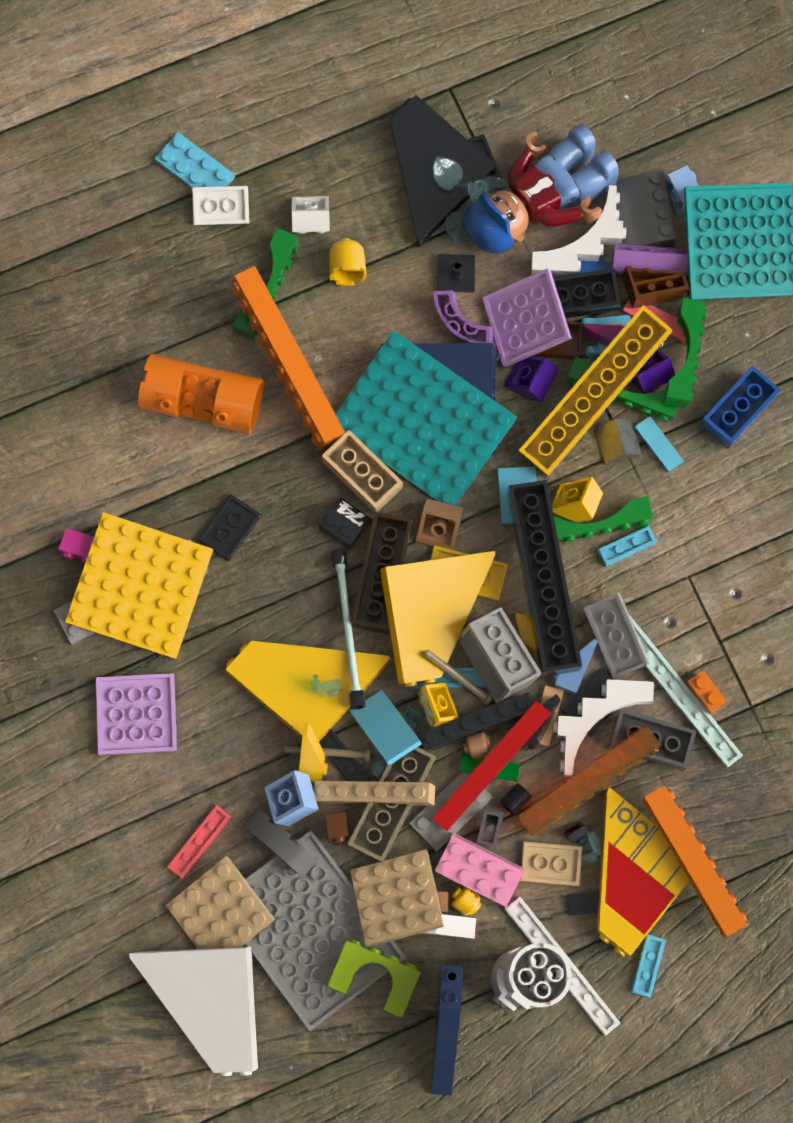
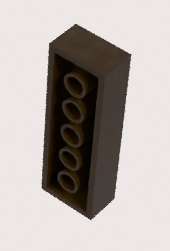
M379 512L374 513L351 622L352 627L390 634L380 569L404 564L412 519Z

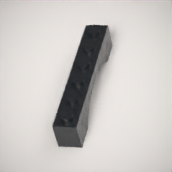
M526 692L419 732L418 738L422 749L430 753L472 734L518 720L533 704L529 693Z

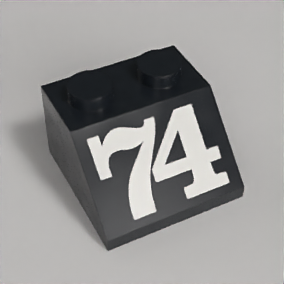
M340 498L321 519L319 529L351 550L372 519Z

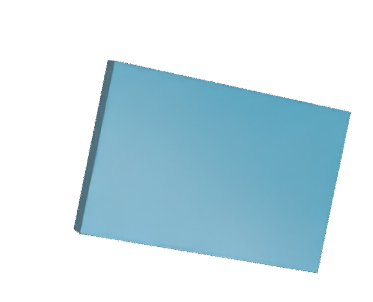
M536 466L498 468L502 525H513L507 494L509 485L537 481Z

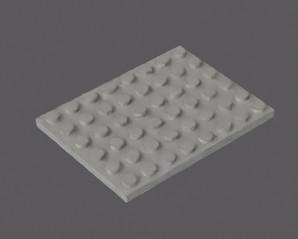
M310 830L297 841L308 849L318 861L303 878L297 873L293 876L285 868L287 864L276 856L245 880L275 919L269 926L247 942L246 945L251 946V952L308 1030L312 1031L389 971L379 964H366L355 973L347 994L328 987L346 941L351 942L353 939L363 943L362 947L367 950L370 947H367L365 944L354 887L312 830ZM394 941L371 946L381 951L380 955L388 958V955L400 959L399 963L406 959Z

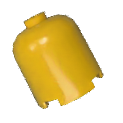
M345 238L334 243L330 248V281H336V285L353 286L356 281H365L364 249L359 242Z

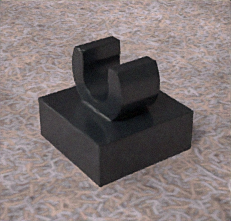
M581 822L576 823L563 832L571 842L576 841L581 846L588 843L584 835L589 831Z

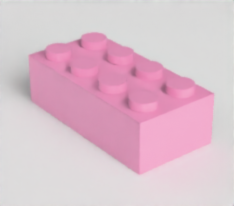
M453 833L435 871L507 907L525 868Z

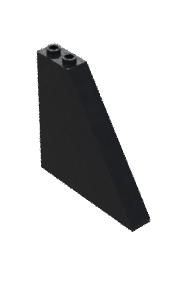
M415 95L412 99L408 98L403 107L391 115V131L417 245L421 247L484 184V180H488L495 173L496 164L421 98Z

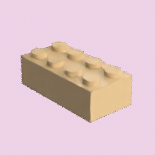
M350 430L322 455V462L374 513L378 512L403 488V482Z

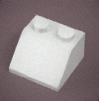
M329 196L292 197V232H297L298 234L316 232L321 234L330 231Z

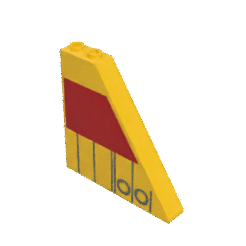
M609 788L605 793L597 933L600 934L599 938L604 943L609 944L610 942L616 947L614 950L620 956L630 957L683 890L689 879L657 825Z

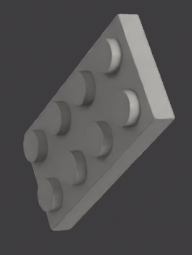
M620 592L584 607L613 679L650 664Z
M462 772L435 798L434 806H427L409 823L436 852L451 839L453 833L456 834L493 798L484 789L447 832L432 819L471 775L469 773Z

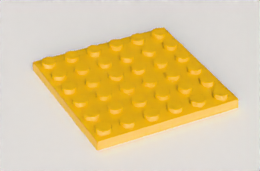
M103 512L65 622L176 659L213 549Z

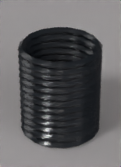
M516 783L507 792L505 797L500 800V803L512 815H516L532 796L522 785Z

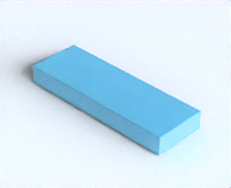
M650 416L634 427L667 472L683 463L682 457Z
M646 526L597 549V552L604 566L608 567L657 544V541L650 527Z
M649 934L645 937L631 993L651 998L666 939Z

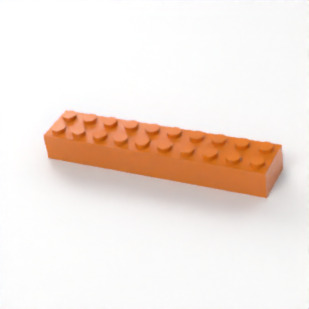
M251 267L235 275L232 283L233 288H231L232 294L240 300V308L243 314L248 315L251 329L256 331L259 336V344L267 350L268 354L266 355L271 364L274 363L278 379L280 381L283 380L286 386L284 387L286 394L294 400L293 406L298 414L301 413L305 429L310 430L313 444L316 447L318 446L320 450L334 444L344 435L345 431L256 267Z

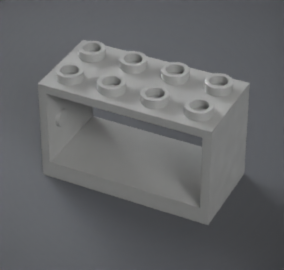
M501 607L469 623L458 638L460 645L496 704L525 690L542 674Z

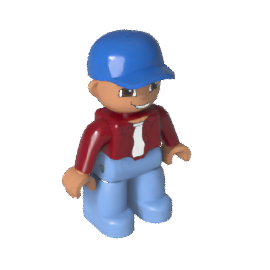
M579 124L571 129L566 138L557 143L548 155L542 157L535 166L533 165L529 169L528 167L533 158H539L546 154V146L544 144L540 147L533 146L536 143L537 132H532L527 136L525 149L513 163L507 175V182L511 192L499 190L494 193L483 192L479 199L474 201L465 212L464 224L469 237L476 246L487 253H503L514 245V241L521 243L524 240L529 221L534 225L540 223L546 227H556L578 220L587 224H592L598 220L602 213L601 207H596L593 210L587 209V207L590 206V202L607 193L609 185L616 186L619 168L613 156L606 150H602L594 156L596 141L586 125ZM591 160V163H589L579 171L575 172L574 174L570 175L568 173V171H574Z

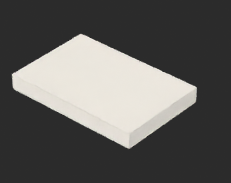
M248 186L192 188L194 225L249 223Z

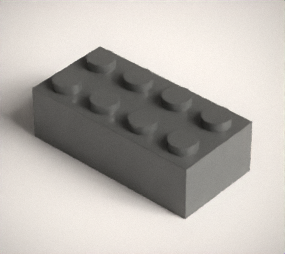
M621 708L617 715L608 749L684 771L687 768L696 730Z

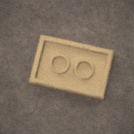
M523 841L521 867L525 869L520 881L579 887L582 847Z

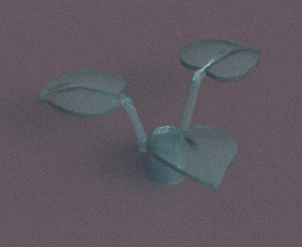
M437 157L434 162V177L441 188L451 190L455 185L458 187H469L468 193L472 199L462 214L453 212L445 220V229L451 239L457 244L463 243L469 238L464 224L467 208L483 192L494 193L499 190L511 192V189L506 180L495 176H488L483 180H477L475 183H459L463 177V170L457 162Z

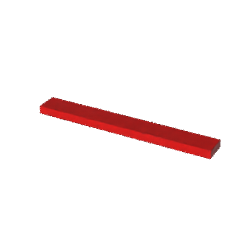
M536 700L432 819L447 832L551 713Z

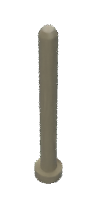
M430 650L423 652L427 659L481 698V703L485 706L492 701L493 697L490 692H484Z
M285 746L284 752L286 754L301 755V747ZM322 748L325 756L365 759V762H370V748H365V751Z

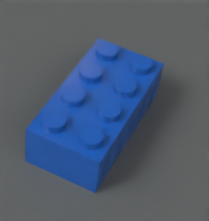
M752 365L702 419L700 426L729 449L773 402L781 389Z

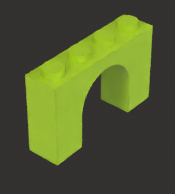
M356 940L346 941L328 987L347 994L353 977L359 968L366 964H379L389 971L393 981L392 990L384 1011L402 1018L421 973L417 971L418 967L407 963L406 966L400 964V959L388 955V958L380 955L381 951L370 947L367 950L362 947L363 943Z

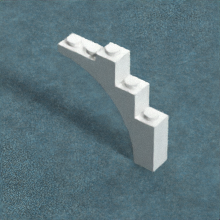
M609 185L604 210L596 224L584 236L562 248L532 253L531 275L547 268L551 270L552 277L577 274V272H580L581 261H599L600 255H603L604 244H621L622 239H626V228L623 227V221H619V210H616V204H619L620 193L617 192V186Z
M607 679L605 685L601 686V696H604V699L582 698L581 703H578L577 714H581V717L558 716L557 721L553 723V733H557L556 738H564V741L560 743V752L564 753L563 760H560V772H563V777L572 776L574 760L579 745L587 732L606 715L618 709L632 705L651 704L653 702L654 682Z

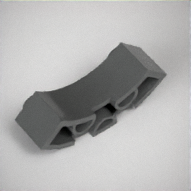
M257 808L242 824L247 830L245 834L253 841L258 839L287 864L285 868L293 876L297 873L303 878L318 859L295 838L291 837L289 839L290 833L279 824L274 823L271 817Z

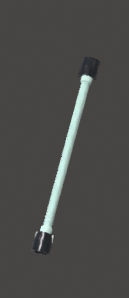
M338 548L331 551L333 567L338 572L352 683L349 703L350 709L359 710L365 708L366 704L364 692L360 689L350 620L344 572L347 564L346 549Z

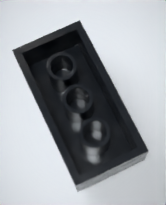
M615 268L553 278L566 319L620 310L621 303Z

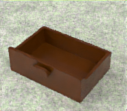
M567 322L572 339L533 356L575 360L576 356L580 358L583 323Z

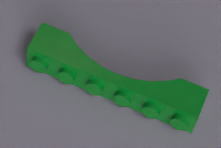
M278 228L270 242L273 268L269 283L266 286L274 302L278 295V292H276L278 287L284 283V273L292 265L293 260L291 258L293 253L296 254L300 246L298 236ZM240 309L233 324V331L255 340L258 334L251 329L248 315H244Z
M683 297L679 306L677 323L681 327L686 341V360L682 369L668 382L664 405L686 409L688 403H692L694 392L691 391V388L695 386L697 375H694V369L697 370L699 358L696 357L697 353H700L702 346L699 338L703 336L705 327L702 325V320H705L707 309H704L705 301L691 300V298Z
M576 356L566 382L573 387L593 363ZM622 390L612 401L622 403V406L628 409L635 408L640 410L639 412L644 415H653L662 422H672L678 408L664 405L665 390L648 394Z
M648 496L629 500L615 515L595 523H573L554 516L558 541H564V543H572L576 541L575 539L581 537L583 539H590L595 534L600 533L603 536L609 535L614 530L619 529L623 532L637 525L639 528L650 525L654 518Z

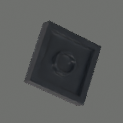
M438 254L437 291L452 290L453 292L474 293L475 255Z

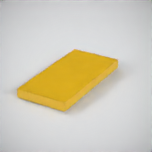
M434 545L430 560L471 554ZM492 561L477 595L478 597L499 602L508 564Z

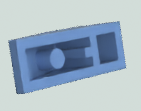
M592 640L580 651L582 662L580 671L554 675L552 679L555 682L554 688L564 690L565 693L573 696L576 695L598 640Z

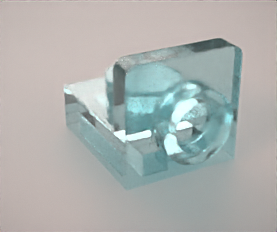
M373 748L371 754L379 758L380 761L376 760L371 768V771H373L372 777L380 780L388 764L378 750Z

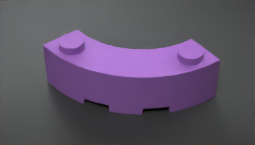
M452 290L433 291L437 312L450 331L469 343H493V328L490 326H480L467 320L458 307L455 292Z

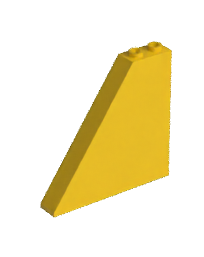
M495 551L380 569L398 684L405 683V687L416 686L417 681L423 680L424 684L434 683L435 678L442 677L444 671L427 659L423 652L430 650L444 662L448 663L495 557Z
M251 641L249 644L245 643L239 650L240 654L236 658H231L226 664V673L301 738L305 722H308L318 741L322 740L328 733V730L332 729L350 708L349 694L352 683L347 651ZM355 652L358 681L363 692L390 663L391 658L389 656Z

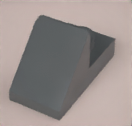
M484 808L477 844L496 848L504 812Z

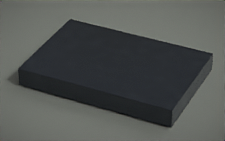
M231 494L200 535L198 541L206 547L213 549V552L230 562L262 518V515Z
M599 668L565 706L562 712L566 716L581 717V714H577V705L581 703L582 698L604 699V696H601V686L605 685L607 679H614ZM612 713L598 721L587 734L591 737Z

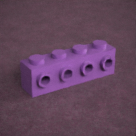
M614 244L611 265L612 268H615V272L623 274L626 266H632V268L636 269L649 268V270L661 271V269L685 272L687 276V249Z

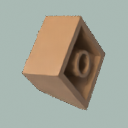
M426 499L416 542L453 550L464 508Z

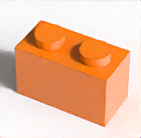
M704 670L686 683L687 687L709 714H712L727 702Z

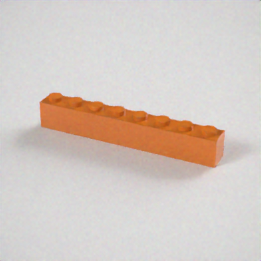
M664 785L645 796L642 801L724 939L747 926L745 922L747 918L742 910L739 911L735 905L737 901L734 895L726 890L724 878L716 873L715 863L710 857L707 858L703 843L700 840L697 841L694 836L695 830L690 823L687 824L684 819L685 813L683 809L675 804L673 792Z

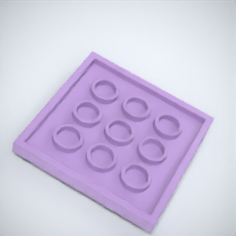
M548 268L482 297L491 328H493V335L499 354L502 355L501 361L504 367H508L572 339L551 270Z
M174 673L96 677L99 756L177 752Z

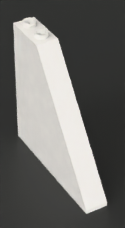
M251 946L142 951L129 954L134 965L213 1073H220V1076H230L232 1072H240V1075H251L252 1071L258 1069Z

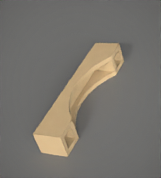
M315 781L314 795L316 802L320 804L395 803L434 806L435 785L429 782Z

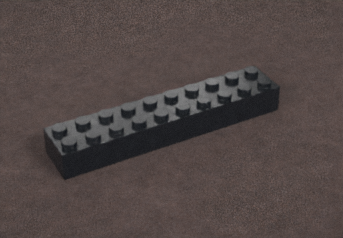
M547 480L509 485L507 494L537 656L542 673L541 677L580 671L582 662Z

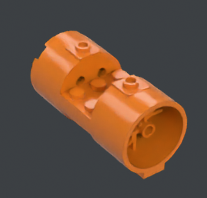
M150 354L144 368L143 381L140 383L138 407L140 409L172 417L180 415L210 422L215 427L252 434L263 398L264 379L200 366L188 361L158 354Z

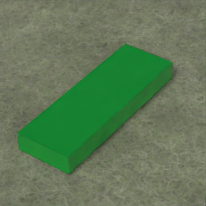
M462 754L459 772L472 774L485 758L472 759L470 755ZM508 762L495 778L517 782L520 764Z

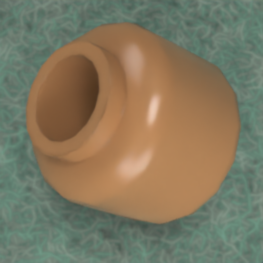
M483 731L467 736L466 743H463L465 754H470L472 759L486 757L491 752L490 750L493 749L490 735H486Z

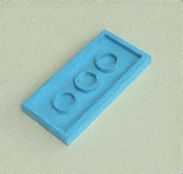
M383 690L366 699L365 708L349 710L388 766L421 745L419 738Z

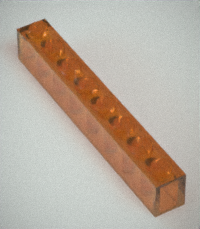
M645 724L518 814V818L531 836L534 834L539 836L547 830L546 826L551 822L553 825L563 818L561 815L565 812H573L579 807L578 803L582 800L587 802L595 796L594 792L599 788L604 790L611 785L610 781L615 777L619 779L627 773L626 769L631 766L635 768L641 764L643 757L648 754L652 756L660 750L658 748L661 745L648 725Z

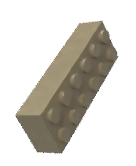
M417 747L389 766L387 765L379 782H424L436 756ZM368 803L347 844L348 847L377 862L383 863L412 805Z

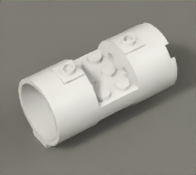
M546 943L531 944L507 951L498 958L492 969L491 984L495 993L492 1000L507 1012H513L515 1009L523 1011L530 1008L547 1007L559 1002L568 992L572 981L568 959L558 947Z

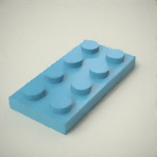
M179 132L155 158V162L191 189L194 187H228L235 178L234 173Z

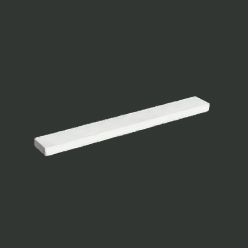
M518 897L504 910L531 944H553L566 956L570 963L572 978L568 991L602 1034L606 1036L620 1024L618 1019L523 899Z

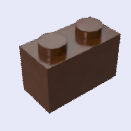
M345 812L326 814L329 843L333 842V845L345 844V840H349Z

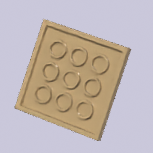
M427 850L385 860L383 863L378 862L350 870L367 947L444 927Z
M228 856L224 857L166 905L197 949L242 947L275 921L274 917Z

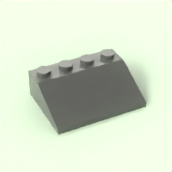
M664 170L644 172L617 181L616 186L617 192L620 193L619 204H616V210H619V221H623V227L626 228V239H622L621 244L674 247L676 234Z

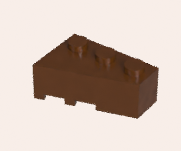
M626 266L622 274L632 309L642 307L643 305L649 306L683 299L690 289L685 272L662 269L661 271L649 270V268L636 269L632 268V266Z

